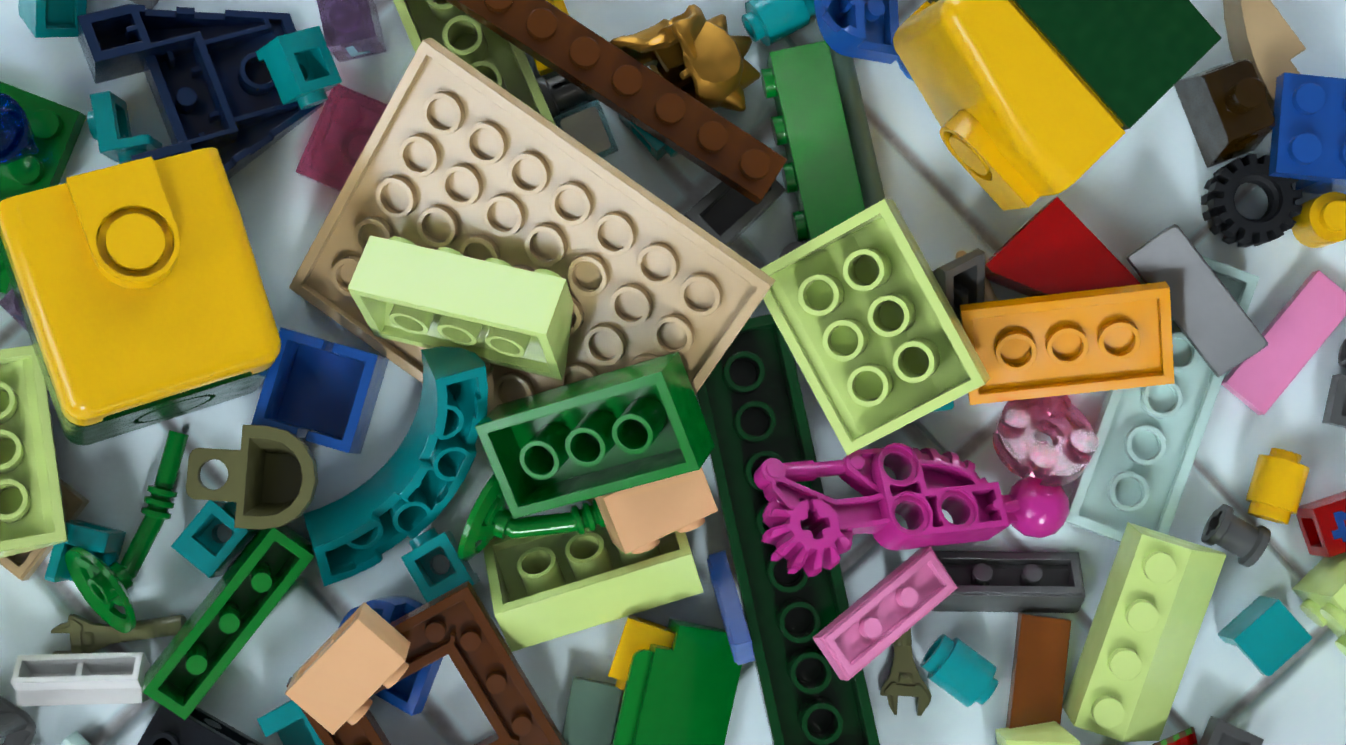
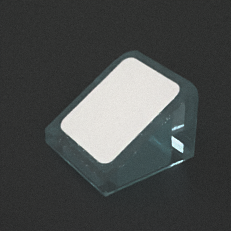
M594 100L553 118L557 127L601 158L618 151L599 100Z

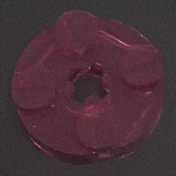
M1068 395L1008 401L996 421V429L993 433L994 449L999 459L1012 473L1023 479L1026 474L1034 478L1043 479L1039 485L1049 487L1063 486L1079 478L1099 446V440L1090 422L1077 407L1071 404ZM1037 432L1047 434L1053 440V446H1050L1046 440L1037 441L1034 436Z

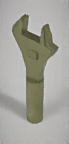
M70 614L68 622L61 623L53 628L51 634L70 633L71 650L54 651L52 654L93 653L110 644L173 636L180 631L187 620L184 614L138 620L133 630L129 633H122L108 624L93 623L77 614Z
M910 628L892 643L894 655L891 670L880 689V695L887 696L888 704L894 715H897L898 696L917 697L916 713L917 716H921L929 705L932 696L920 677L913 659Z

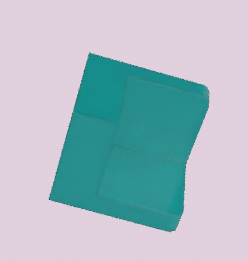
M19 0L18 12L35 38L78 37L77 16L87 14V0Z
M82 520L66 521L68 542L53 546L45 580L55 583L67 580L73 581L65 562L66 552L73 547H80L96 555L108 566L114 562L118 563L126 532Z
M1259 596L1218 633V636L1225 643L1237 646L1257 670L1265 676H1271L1312 639V636L1279 599Z
M292 700L257 719L265 737L277 732L283 745H324L301 708Z

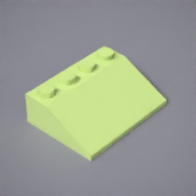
M893 199L879 201L760 269L776 280L763 300L847 455L985 385L990 379Z
M33 345L0 350V558L68 542L48 388Z

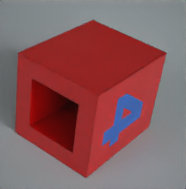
M1346 491L1299 506L1296 517L1309 554L1333 557L1345 553Z

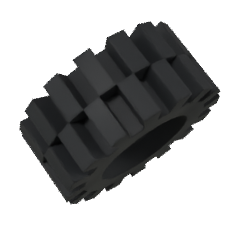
M1249 154L1243 158L1239 157L1219 168L1213 173L1214 177L1206 182L1204 189L1208 190V193L1201 196V205H1208V211L1202 213L1204 221L1212 219L1215 225L1209 228V230L1214 235L1224 234L1225 236L1221 241L1227 244L1238 242L1237 247L1246 248L1252 245L1255 247L1283 236L1284 231L1291 229L1296 223L1292 218L1301 214L1302 206L1295 205V201L1303 198L1302 189L1293 190L1292 183L1299 181V179L1268 176L1270 155L1265 154L1260 158H1257V154ZM1244 183L1256 184L1266 193L1268 208L1260 219H1248L1242 216L1236 209L1234 196L1240 185Z

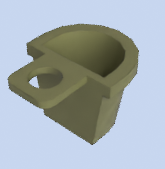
M243 425L241 450L195 448L189 454L186 493L190 498L196 500L236 502L234 528L269 529L283 527L301 517L314 499L318 485L316 460L307 444L290 431L271 426ZM216 459L225 464L228 469V478L221 488L212 490L203 485L200 472L206 462Z

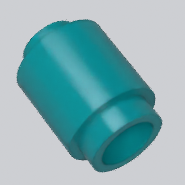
M749 0L745 3L746 14L742 15L741 19L747 34L754 42L760 40L765 46H770L810 23V18L816 15L814 0Z
M942 634L931 645L920 664L928 672V679L966 707L971 706L975 702L980 705L984 704L998 685V680L994 678L996 666L957 637L952 640L945 634Z

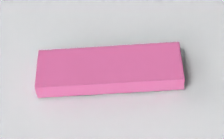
M1321 271L1312 272L1262 332V335L1268 342V346L1234 367L1224 378L1221 385L1257 415H1265L1346 316V292Z
M931 546L920 548L812 638L839 679L849 681L958 587Z

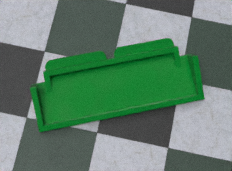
M669 618L667 628L675 633L673 647L651 644L649 650H638L632 656L612 745L725 744L742 664L737 665V662L734 663L725 629Z

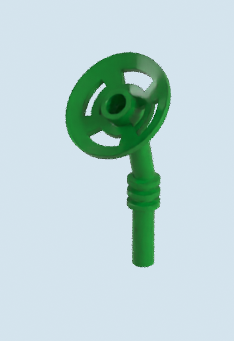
M169 430L154 485H148L147 488L151 496H145L144 502L148 506L142 507L141 513L145 516L120 564L114 562L108 566L96 555L80 547H73L65 554V562L69 574L84 599L108 625L119 632L129 633L136 627L135 611L127 590L133 586L132 580L136 578L164 521L171 519L172 514L168 512V509L174 508L175 505L171 498H176L178 494L174 490L189 435ZM114 603L123 606L126 615L114 607Z
M493 474L480 493L467 519L458 546V558L465 562L469 561L480 553L494 536L503 540L506 536L520 538L575 531L582 535L585 534V528L594 531L596 530V524H599L601 528L606 527L595 499H592V505H589L587 501L581 503V509L576 505L571 506L570 512L513 519L496 476Z

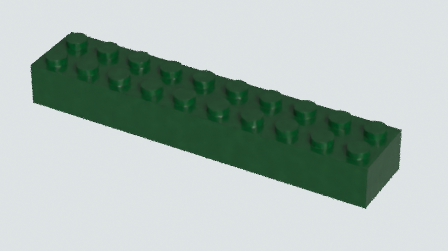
M771 314L749 318L696 394V398L715 445L709 457L742 608L752 640L754 663L772 745H880L863 669L849 681L840 680L812 638L849 608L840 563L831 570L822 568V571L814 577H808L803 568L795 574H788L787 560L784 557L777 562L770 561L771 554L776 550L775 545L761 542L762 535L770 529L762 522L763 511L769 502L764 497L763 490L758 488L754 482V473L757 468L769 458H776L782 463L807 460L817 462L793 354ZM820 477L814 481L796 482L824 494Z

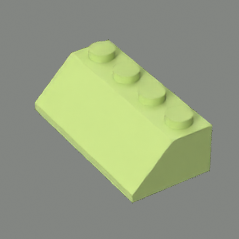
M369 236L348 286V291L374 336L423 348L440 346L460 347L475 352L487 363L559 380L563 379L566 370L574 305L565 278L547 269H536L533 272L515 268L497 258H487L484 261L466 257L448 247H439L437 250L416 246L410 240L402 237L393 236L385 239Z
M1127 523L1062 706L1075 727L1122 742L1160 740L1226 558L1224 552L1133 523Z
M596 524V530L594 531L585 528V534L582 535L575 531L520 538L506 536L503 540L498 537L492 538L483 548L494 615L511 652L704 593L686 532H672L660 538L658 546L641 554H632L631 552L625 554L612 543L607 528H601L599 524Z

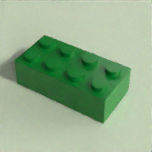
M679 351L497 405L475 425L513 519L699 470L715 447Z

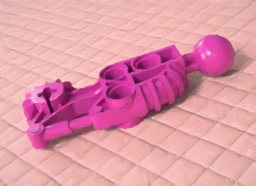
M892 443L883 448L857 450L846 455L842 460L814 462L813 460L782 463L776 458H769L754 473L755 484L763 490L764 497L769 502L763 511L762 522L770 529L762 535L761 542L772 544L776 547V550L771 554L770 561L777 562L784 557L787 560L788 574H795L803 568L808 577L818 575L822 568L831 570L839 564L841 559L839 554L846 553L851 549L853 535L873 534L874 539L880 546L896 551L985 541L1010 526V524L1024 536L1043 538L1056 534L1064 525L1070 513L1069 499L1063 487L1050 477L1032 475L1019 479L1011 487L1008 495H1002L999 482L988 483L985 477L980 479L975 472V463L970 460L962 462L959 460L958 454L947 451L940 455L934 448L919 450L903 443ZM884 466H887L894 472L896 480L886 473ZM839 476L844 482L863 495V497L833 499L796 482L814 481L818 477ZM942 509L951 515L953 523L944 517ZM895 513L904 518L908 529L902 527L897 522Z

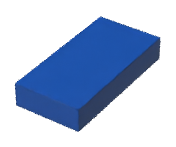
M724 550L709 554L707 564L734 663L737 662V665L755 661L752 640L726 552Z

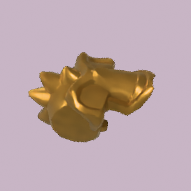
M695 4L689 5L684 13L670 20L663 19L656 25L633 35H623L610 41L611 44L646 67L649 66L652 71L710 109L722 107L738 112L745 111L746 104L743 89L760 78V72L744 59L752 44V39L749 36L729 35L725 15L720 14L706 20L701 8Z

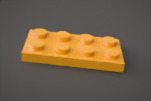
M1166 281L959 305L961 325L990 376L985 385L968 393L970 405L1175 384L1170 287Z

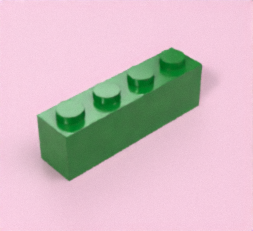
M826 41L769 52L767 68L760 70L764 95L766 99L774 97L778 115L771 117L774 141L776 146L784 145L788 163L784 164L781 169L784 187L787 194L795 193L798 211L791 213L794 233L797 241L805 240V243L865 210L831 52Z
M287 525L260 529L145 673L142 692L186 720L315 557L312 544Z

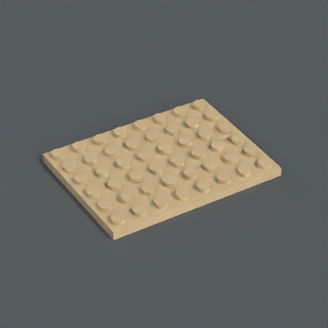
M430 37L422 40L293 278L289 289L423 383L421 350L428 348L374 336L348 291V286L370 235L385 239L393 236L402 237L410 240L416 246L437 250L439 247H448L466 257L484 261L487 258H497L515 268L533 272L536 269H547L565 278L574 305L566 370L563 379L559 380L484 362L488 382V414L497 405L678 351L696 395L776 280ZM595 498L587 499L586 501L592 504V499Z

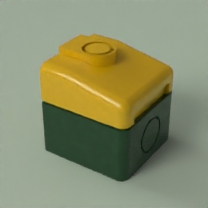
M927 0L897 28L893 37V45L941 126L939 132L945 146L1004 211L1029 208L1039 197L1056 195L1069 188L1126 133L1124 130L1130 129L1222 38L1189 0Z
M217 148L197 149L154 161L152 156L67 177L66 183L12 196L0 201V247L2 259L62 431L70 442L82 446L97 443L251 394L260 387L280 353L281 339L240 210Z

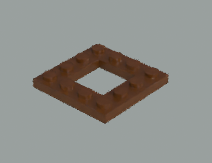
M469 580L389 623L411 642L405 661L409 664V667L398 681L449 655L496 732L474 745H567ZM292 677L289 678V681H288V683H287V685H286L287 688H288V685H289V683H290ZM382 685L374 694L384 690L386 687ZM301 708L324 745H391L370 710L353 726L346 721L332 735Z

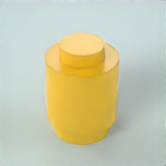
M1340 192L1322 194L1300 205L1302 206L1301 214L1292 218V220L1296 221L1295 225L1291 228L1293 235L1304 246L1322 248L1346 239V195Z
M1271 448L1269 455H1258L1246 496V501L1250 502L1247 514L1271 522L1288 525L1291 514H1297L1310 470L1309 467L1300 464L1301 455L1278 448Z

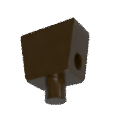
M1249 59L1218 65L1183 78L1174 85L1207 168L1254 151L1275 126V119L1266 99V88L1258 79L1254 66Z

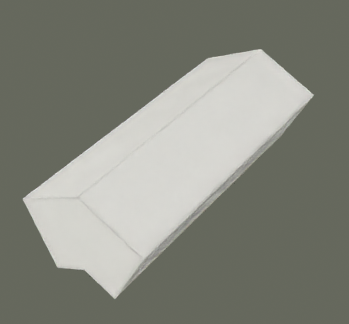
M144 652L18 655L10 684L16 691V707L136 704L151 699L142 692L145 673L151 665Z

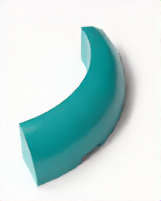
M443 346L422 349L423 386L421 399L415 419L397 451L375 475L357 489L324 507L303 514L324 587L350 578L375 566L382 561L383 553L396 546L407 536L410 539L417 537L437 518L465 480L477 454L475 444L478 433L475 425L487 416L488 407L486 365L475 352L460 347Z

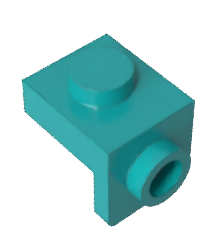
M111 91L90 94L92 111L87 113V122L92 137L98 140L99 152L122 164L130 162L132 155L162 147L161 142L148 134L132 136L127 104L124 100Z

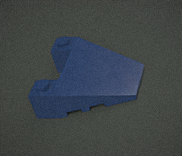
M126 4L77 16L78 40L95 84L144 72L172 145L132 155L131 161L152 156L154 161L197 149L213 147L218 149L229 180L324 104L323 102L304 110L300 109L297 101L283 105L265 61H259L255 53L277 36L296 32L290 13L225 10V13L195 12V8L176 7V11L145 9V5Z

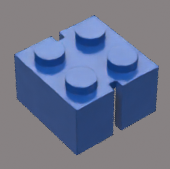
M280 327L281 350L265 377L251 425L271 426L287 430L308 442L346 453L361 454L389 359Z

